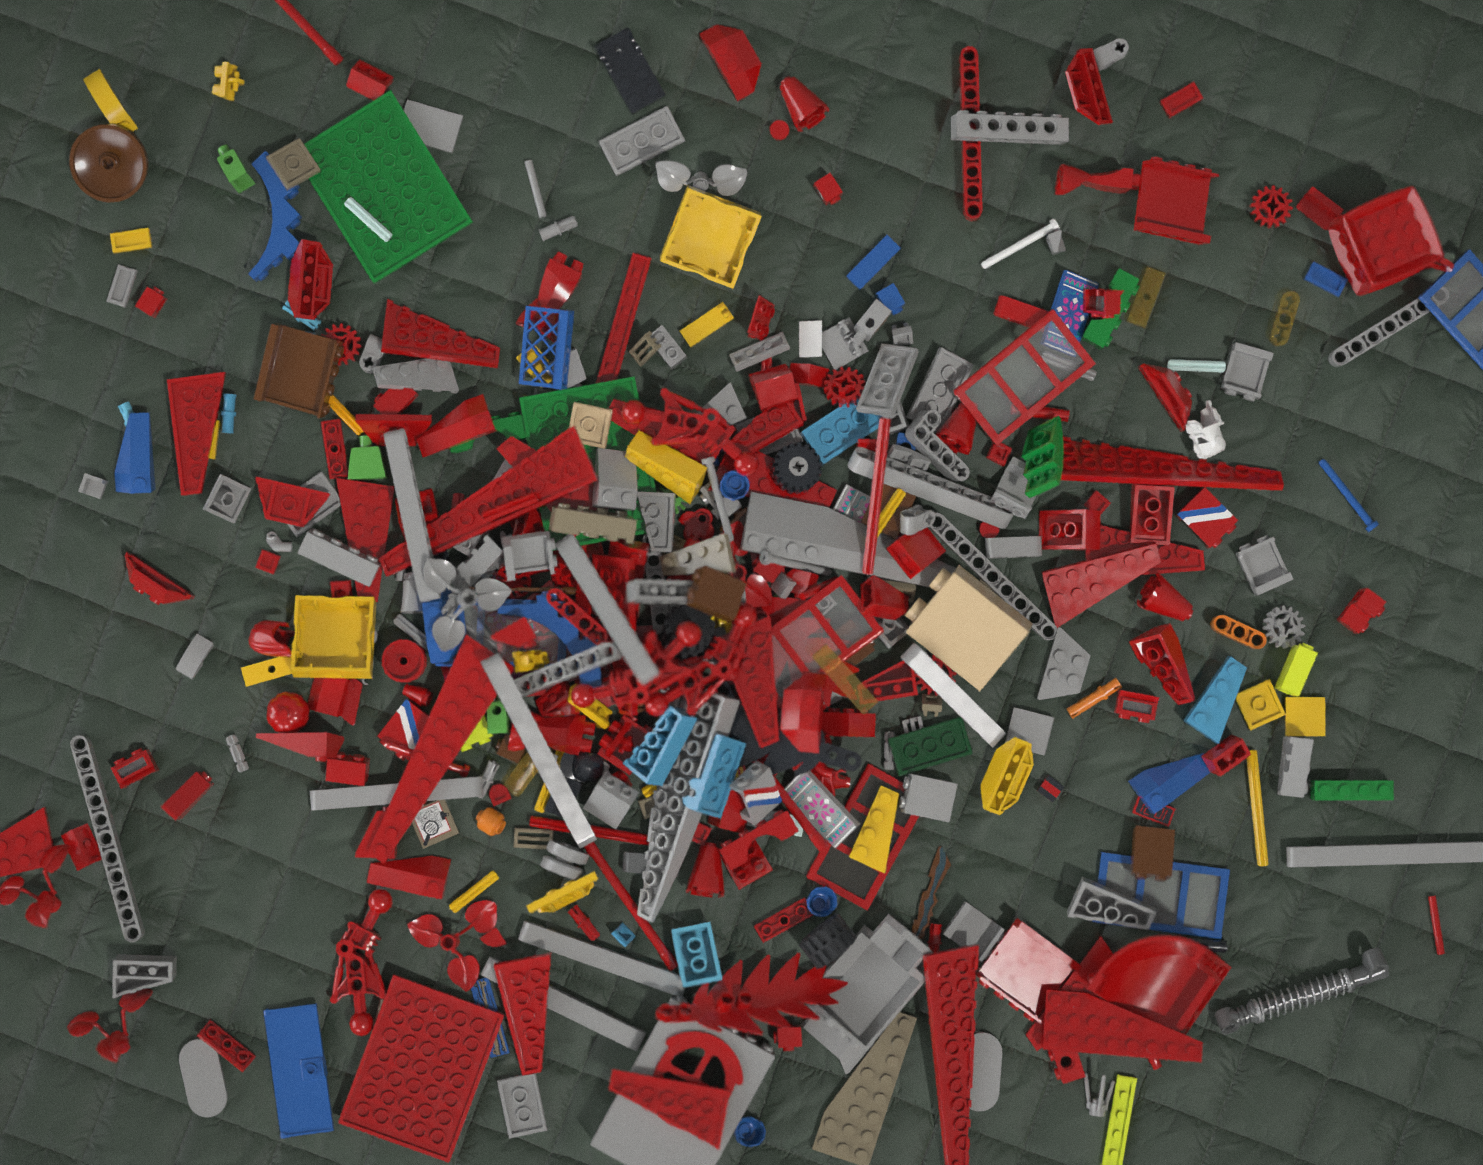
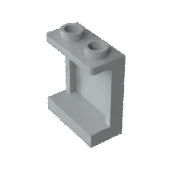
M1234 343L1220 389L1225 390L1224 393L1227 395H1243V399L1254 402L1255 399H1260L1268 365L1272 361L1274 353L1241 343Z
M549 531L502 537L507 581L515 580L516 573L549 569L550 574H554V567H557L556 555H552V550H556L554 538H550Z
M1268 535L1257 539L1258 543L1253 546L1248 543L1239 547L1240 551L1236 553L1254 596L1293 580L1291 572L1288 573L1274 542L1275 538H1269Z
M605 772L583 809L617 829L637 797L638 791Z
M908 773V777H905L903 782L904 796H901L899 801L900 812L950 822L958 784Z

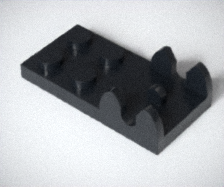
M629 27L594 45L597 54L632 115L666 96Z

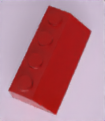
M618 538L617 541L610 540L608 555L634 558L635 580L645 579L650 543L634 541L631 544L626 543V540ZM635 603L636 623L639 618L641 603Z

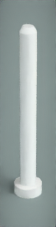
M1054 218L1051 219L1049 225L983 261L981 266L983 269H986L1048 233L1059 231L1060 228Z

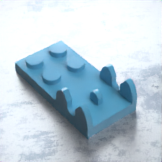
M850 403L849 408H847L846 404H843L841 408L838 407L803 430L800 435L805 439L811 450L813 448L816 450L815 455L820 456L819 463L822 462L823 466L857 443L858 439H863L877 430L879 419L883 418V416L858 412L856 409L857 405Z
M716 734L701 779L694 778L689 781L690 787L696 790V795L683 798V803L687 808L721 818L731 790L729 785L734 781L746 743Z

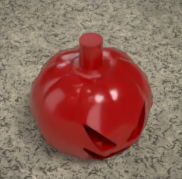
M284 691L278 693L270 700L267 706V722L278 733H298L308 723L310 708L300 694Z

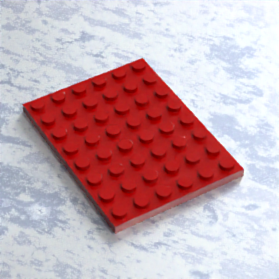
M393 974L338 1123L449 1163L504 1014Z

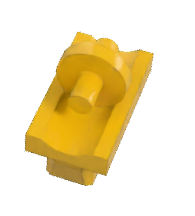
M223 62V65L215 66L214 74L215 77L221 78V84H214L212 90L214 95L228 101H234L235 92H238V86L245 83V80L239 79L240 72H237L238 66L232 65L229 62Z
M542 650L512 653L515 659L513 662L515 672L539 670L544 668V664L549 663L547 652H542Z

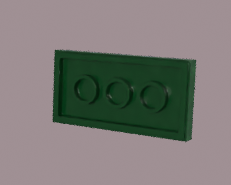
M961 717L887 738L898 776L973 754L964 721Z

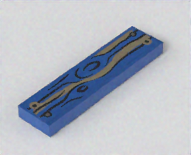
M486 977L478 979L471 988L475 1004L498 1011L490 980ZM502 1023L490 1052V1058L510 1053Z

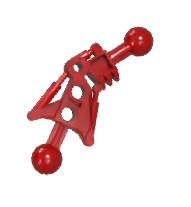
M666 388L661 390V395L665 401V412L646 409L644 404L638 400H630L622 407L621 415L623 420L631 425H637L643 420L662 423L659 434L651 440L653 446L697 441L700 443L699 445L706 444L704 450L712 449L709 453L710 455L721 447L734 460L735 470L742 476L753 475L759 467V461L755 454L749 451L742 452L729 439L734 433L735 427L728 425L727 421L714 408H702L696 405L695 402L677 395ZM679 404L692 410L694 408L702 412L703 415L684 412ZM669 415H676L678 422L671 425L667 422V418ZM713 415L715 419L710 421L708 416ZM688 419H696L698 422L697 426L689 428L686 425ZM705 425L709 427L704 437L701 435L688 437L697 434Z
M746 603L740 604L736 619L733 620L734 624L726 640L713 637L716 643H710L713 649H707L705 655L679 661L681 664L692 667L691 674L677 680L679 684L664 693H652L647 702H645L646 711L652 716H661L669 708L670 702L685 694L688 702L687 713L694 716L697 710L717 691V688L724 681L734 680L737 676V668L741 662L739 660L746 655V652L736 645L744 629L752 626L756 621L757 615L754 607ZM713 657H716L720 662L716 666L702 660H711ZM710 668V675L708 677H704V671ZM721 678L714 686L711 685V686L704 692V689H705L706 686H708L709 684L713 683V682L716 681L717 679ZM694 679L693 686L687 688L688 680Z
M693 622L682 623L677 628V638L666 649L657 641L656 631L650 630L642 645L660 672L658 676L644 685L636 677L637 684L635 685L631 677L634 674L631 667L624 669V674L620 670L617 671V675L611 671L610 685L595 688L584 683L576 685L571 692L573 703L579 708H587L595 702V699L613 696L619 708L626 703L644 704L652 693L659 689H664L682 677L691 674L692 667L690 665L681 664L673 657L685 646H694L700 641V628ZM656 658H664L666 664L659 665L656 662ZM669 676L660 681L657 686L652 689L650 688V685L658 677Z
M376 889L369 895L368 905L370 909L363 923L349 922L347 925L348 930L345 931L342 939L336 945L339 961L335 971L330 1002L335 1004L344 996L353 994L355 1014L352 1015L349 1026L351 1031L358 1036L368 1035L374 1028L373 1017L366 1011L365 993L375 994L381 999H384L387 993L377 963L374 962L372 957L375 952L372 946H378L379 944L376 939H382L372 929L380 914L389 911L393 903L391 894L384 889ZM357 948L366 950L365 956L356 952ZM345 957V962H346V974H347V976H346V978H345V979L343 980V982H342L343 969H344V967H342V965H343V958ZM355 959L361 964L359 970L354 969L352 965ZM356 979L362 982L361 989H357L354 986Z

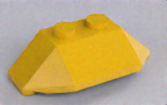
M1014 737L996 749L980 785L983 809L1001 815L1003 811L1019 800L1034 766L1031 743Z

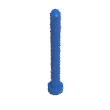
M1325 459L1319 461V465L1367 525L1365 529L1370 532L1379 525L1377 520L1373 521L1329 463Z

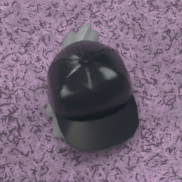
M579 751V756L564 753L561 758L560 769L562 774L578 782H592L603 776L605 772L610 774L608 770L610 768L609 764L594 751Z

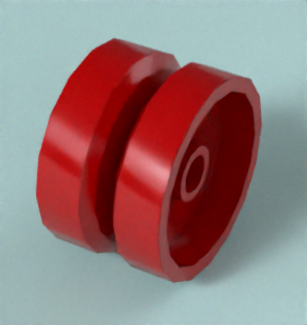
M397 640L385 648L382 655V667L390 679L397 682H412L424 674L427 667V655L418 643L411 640ZM403 657L407 658V664H401Z

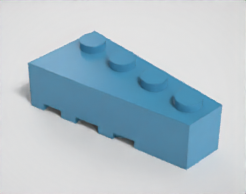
M1227 657L1183 721L1214 743L1219 744L1247 667L1234 658Z
M670 706L656 722V727L653 731L646 734L643 743L640 746H636L632 751L634 754L622 764L645 783L662 786L698 718L689 715L685 708Z

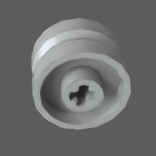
M550 839L546 849L551 854L556 855V857L550 855L543 856L540 866L574 880L580 879L583 870L573 863L586 864L590 854L568 843Z

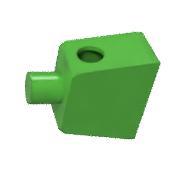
M228 145L219 147L217 151L220 156L217 158V161L235 190L241 193L255 185L254 180L234 149L230 150Z
M360 436V447L351 448L348 480L387 479L381 448L379 446L372 447V440L368 436Z
M497 695L487 710L488 734L511 733L513 722Z

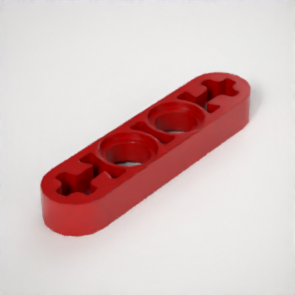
M557 588L548 591L546 596L548 603L597 646L607 643L609 638L607 631L564 592ZM552 593H560L559 598L563 602L565 599L568 600L561 609L558 608L560 604L557 601L551 602ZM573 605L576 608V613L573 616H567L565 614L566 606ZM587 618L590 620L591 625L588 629H582L579 626L581 619ZM594 625L597 626L595 631L599 634L601 632L604 633V641L599 640L597 642L595 641L596 636L593 633L590 636L587 634L593 629Z

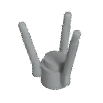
M1085 1072L1086 1108L1090 1109V1115L1104 1117L1105 1111L1108 1110L1115 1081L1111 1082L1106 1099L1104 1100L1106 1075H1103L1099 1098H1093V1101H1091L1088 1074Z

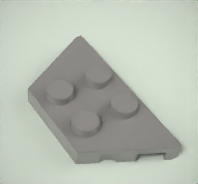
M1060 627L1057 628L1058 633L1052 644L1037 700L1080 693L1091 655Z

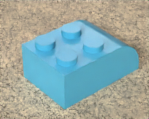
M707 922L672 929V939L683 988L722 980L711 923Z

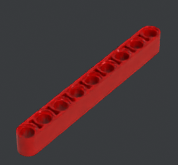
M967 46L963 48L959 57L961 110H971L976 114V112L980 111L978 51L972 46ZM971 53L974 59L967 61L964 58V54ZM971 72L974 75V79L967 80L964 74ZM965 92H973L975 98L971 100L967 99L965 97ZM970 121L969 125L971 129L975 130L976 125L974 124V122ZM962 141L963 213L968 221H976L982 214L981 141ZM973 149L977 155L971 158L966 154V151ZM969 168L977 171L975 177H970L967 174ZM975 188L978 194L970 196L967 189ZM975 207L978 210V214L975 216L970 215L968 208Z

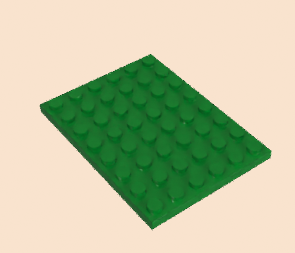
M391 90L304 144L321 169L318 174L312 176L309 180L373 284H376L473 223ZM352 197L392 233L391 239L387 242L381 239L344 205L345 201Z
M635 376L519 398L528 446L538 451V449L546 446L557 436L568 430L574 402L608 409L614 399L627 402L630 400L639 401ZM611 421L605 449L627 451V447L635 435ZM583 444L595 470L596 449L599 447ZM636 466L637 492L656 493L654 478ZM637 498L636 510L627 511L628 515L637 520L635 536L647 534L641 506ZM546 505L541 506L540 512L544 531H549L550 538H554L556 543L568 534L553 532L549 529L551 511ZM609 509L608 512L616 513V509ZM580 533V535L575 537L581 546L609 541V539L603 538V535H599L598 538H592Z

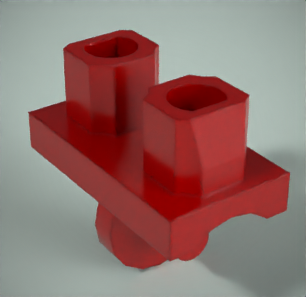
M614 720L608 731L616 736L615 739L605 733L599 742V745L607 750L604 754L605 756L610 758L617 746L620 747L618 749L619 753L632 751L634 745L631 741L633 738L629 735L627 738H624L632 724L626 721L623 725Z

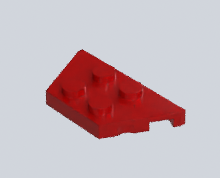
M356 414L355 422L376 446H386L385 432L402 428L405 429L409 446H416V439L424 434L430 426L432 415Z
M256 477L264 517L272 521L304 528L331 495L322 491Z

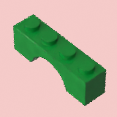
M1120 268L1116 271L1108 289L1124 290L1120 296V314H1114V318L1091 320L1081 340L1100 350L1104 346H1109L1113 338L1110 336L1113 329L1117 330L1122 321L1119 317L1122 312H1127L1131 305V302H1129L1131 295L1135 296L1140 288V285H1138L1139 278Z
M519 412L509 413L506 418H500V416L492 417L497 432L502 433L507 439L511 436L519 441L527 439L523 416ZM475 439L450 448L451 453L455 454L472 450Z
M1311 780V800H1394V781Z

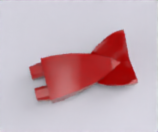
M1061 164L1056 177L1055 195L1067 194L1081 185L1100 191L1125 194L1129 190H1138L1141 174H1133L1134 169L1121 168L1101 173H1087L1077 167Z
M557 252L553 259L550 258L546 266L538 298L528 306L561 309L571 297L582 278L583 263L574 260L571 267L564 265L567 256ZM525 310L516 321V324L524 327ZM531 310L530 319L535 324L542 317L537 311ZM552 313L547 317L553 326L558 323L559 313ZM542 321L537 326L542 334H545L550 329L545 321ZM553 331L546 336V338L554 343L557 341V336Z
M529 710L549 747L578 756L579 751H591L593 740L582 738V735L593 736L596 723L585 721L586 716L576 714L544 718ZM512 723L508 750H523L526 747Z

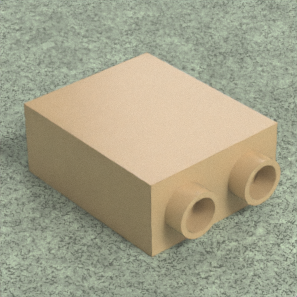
M960 565L952 574L945 568H942L929 585V587L936 591V594L928 603L919 597L905 614L912 621L906 633L980 691L1029 633L1033 623Z

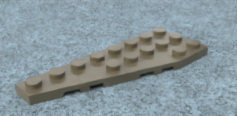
M899 1012L885 1028L849 1076L846 1083L824 1110L812 1150L858 1165H869L917 1017Z

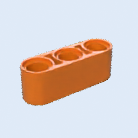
M1218 615L1211 620L1210 625L1213 631L1251 649H1261L1266 644V636L1262 632L1228 616ZM1219 618L1225 621L1223 629H1219L1216 626V621ZM1236 627H1240L1243 630L1240 638L1234 635ZM1254 635L1260 637L1261 641L1258 646L1252 643Z

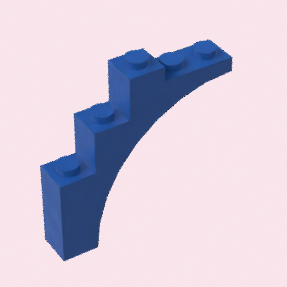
M266 151L252 163L268 189L273 218L267 247L259 262L248 273L256 282L264 280L269 274L268 271L273 266L277 267L282 263L284 256L290 261L292 260L299 242L289 230L295 229L301 223L300 219L302 218L287 202L289 198L293 199L299 193L298 189H300V186L297 185L288 191L266 160V156L269 155Z
M548 591L537 595V603H534V600L522 601V604L514 605V601H507L498 608L499 615L525 616L527 619L544 625L565 643L572 656L597 646L586 636H583V640H580L579 630L563 616L559 618L558 611L547 601ZM552 593L551 602H558V596ZM594 654V655H593V661L596 662L597 657H596V655ZM577 660L576 666L579 669L580 663ZM601 667L579 675L580 683L588 684L593 688L602 686Z

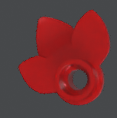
M700 508L696 512L686 511L680 516L678 521L685 525L683 532L685 540L692 536V534H695L698 538L700 537L702 541L714 536L715 530L711 524L713 515L710 510ZM704 515L706 521H701L699 516Z

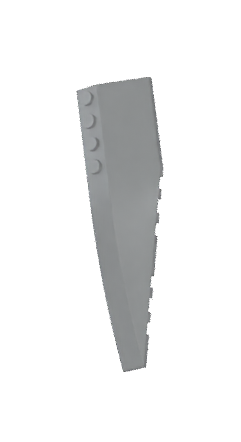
M751 492L740 550L761 554L763 551H770L772 555L864 574L862 573L867 526L828 507ZM880 533L877 538L874 571L869 576L876 575L879 578L929 587L942 568H945L951 574L956 568L936 559L912 579H909L886 549L896 540Z
M688 681L687 688L692 687L694 683ZM717 691L697 710L694 716L698 719L662 786L657 785V790H654L653 793L655 805L651 809L647 837L649 849L645 852L647 864L646 871H643L642 875L644 887L640 890L637 912L638 916L650 922H654L676 878L702 815L700 812L687 808L683 803L684 797H694L696 795V790L690 787L689 781L694 778L701 779L716 734L728 737L740 702ZM685 694L677 698L674 707L687 709L688 702Z

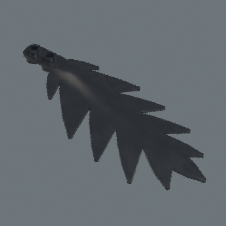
M727 681L723 682L724 693L740 701L728 738L746 743L738 768L758 760L768 753L769 755L763 764L770 767L772 775L795 767L800 763L802 764L794 773L795 776L810 771L818 762L849 771H855L861 766L862 759L857 752L825 743L822 729L819 753L799 752L780 730L782 709H779V741L760 748L739 695ZM831 752H835L837 754V757L835 759L830 758L829 755ZM849 758H855L856 762L854 765L848 763Z

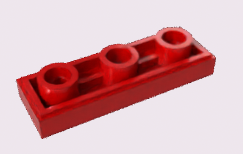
M341 419L322 421L321 426L329 478L332 480L348 477L349 468ZM333 446H338L337 452H332Z
M805 897L754 925L763 943L813 916L807 908ZM786 917L788 921L783 924L780 922V919Z
M211 1020L208 1021L197 1035V1037L241 1072H244L256 1057ZM224 1043L229 1044L230 1047H229V1048L225 1047V1046H224Z

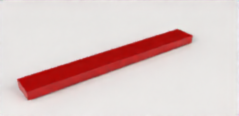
M636 253L632 254L596 383L618 380L652 259L650 257Z

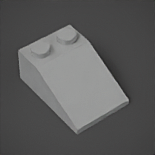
M596 449L595 473L598 481H595L593 485L592 507L625 511L636 510V465L625 458L626 451Z

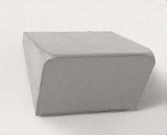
M781 572L770 588L779 597L786 599L797 583Z

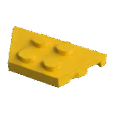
M595 871L576 881L570 880L566 882L564 887L558 890H550L543 898L527 905L529 913H533L536 910L539 913L555 912L589 895L594 887L593 882L598 880Z

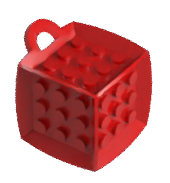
M1413 186L1375 198L1344 215L1334 218L1328 226L1329 235L1339 263L1357 296H1363L1393 285L1425 268H1433L1444 272H1452L1454 264L1451 261L1443 258L1444 254L1432 219Z

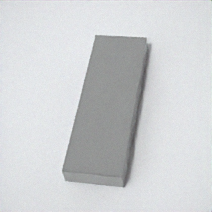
M783 332L731 353L729 356L737 372L785 352L790 347Z

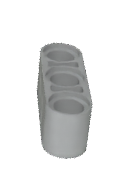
M1041 536L986 538V558L1042 556Z

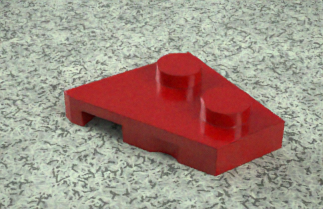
M347 678L349 681L339 716L354 726L363 683L355 678Z
M568 681L556 684L535 700L542 717L550 718L580 713L576 707L568 702L570 691Z

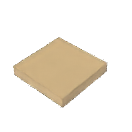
M574 402L569 428L576 426L583 444L605 449L613 410Z

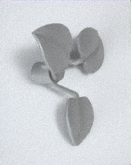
M668 160L656 162L658 182L663 189L670 192L678 191L682 188L683 184L688 185L693 182V187L706 191L710 184L713 187L717 186L719 194L730 196L742 188L747 176L746 168L723 164L715 168L712 179L704 172H698L689 179L690 170L686 165Z
M427 559L423 569L424 581L427 587L435 593H441L447 587L449 590L459 594L457 600L461 605V608L453 615L452 619L446 616L440 617L433 624L432 634L440 650L443 652L451 650L463 639L465 626L461 621H455V619L466 607L473 606L478 598V605L486 611L497 610L502 606L512 590L504 583L491 578H485L476 583L475 591L477 595L471 590H458L449 585L456 579L454 566L445 560Z

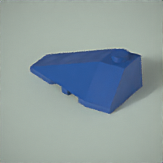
M150 412L129 414L114 472L116 492L133 494L152 493L156 490Z
M1202 753L1143 770L1128 782L1149 812L1155 814L1208 775L1210 771L1201 757L1204 754Z

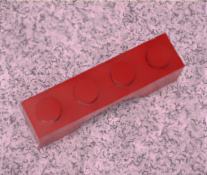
M780 810L772 815L773 819L766 822L764 819L756 825V829L751 832L747 829L738 834L739 839L734 842L730 839L721 844L722 848L719 851L731 871L748 862V850L756 838L763 835H772L784 841L799 832L788 811L783 812V810Z

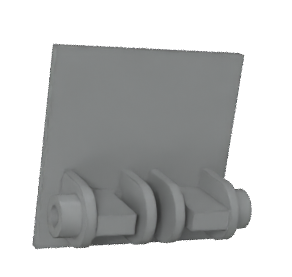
M850 317L822 333V349L835 370L868 352L864 342L858 346L850 339L855 333L853 330L855 326Z

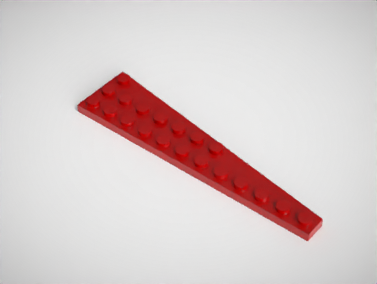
M572 426L553 439L552 442L538 449L536 453L522 460L514 468L509 469L502 476L497 477L456 505L451 511L443 514L433 523L428 524L427 531L433 556L598 481L576 426ZM531 492L537 494L538 502L489 522L484 521L482 517V512ZM407 541L399 544L379 558L386 577L412 566Z

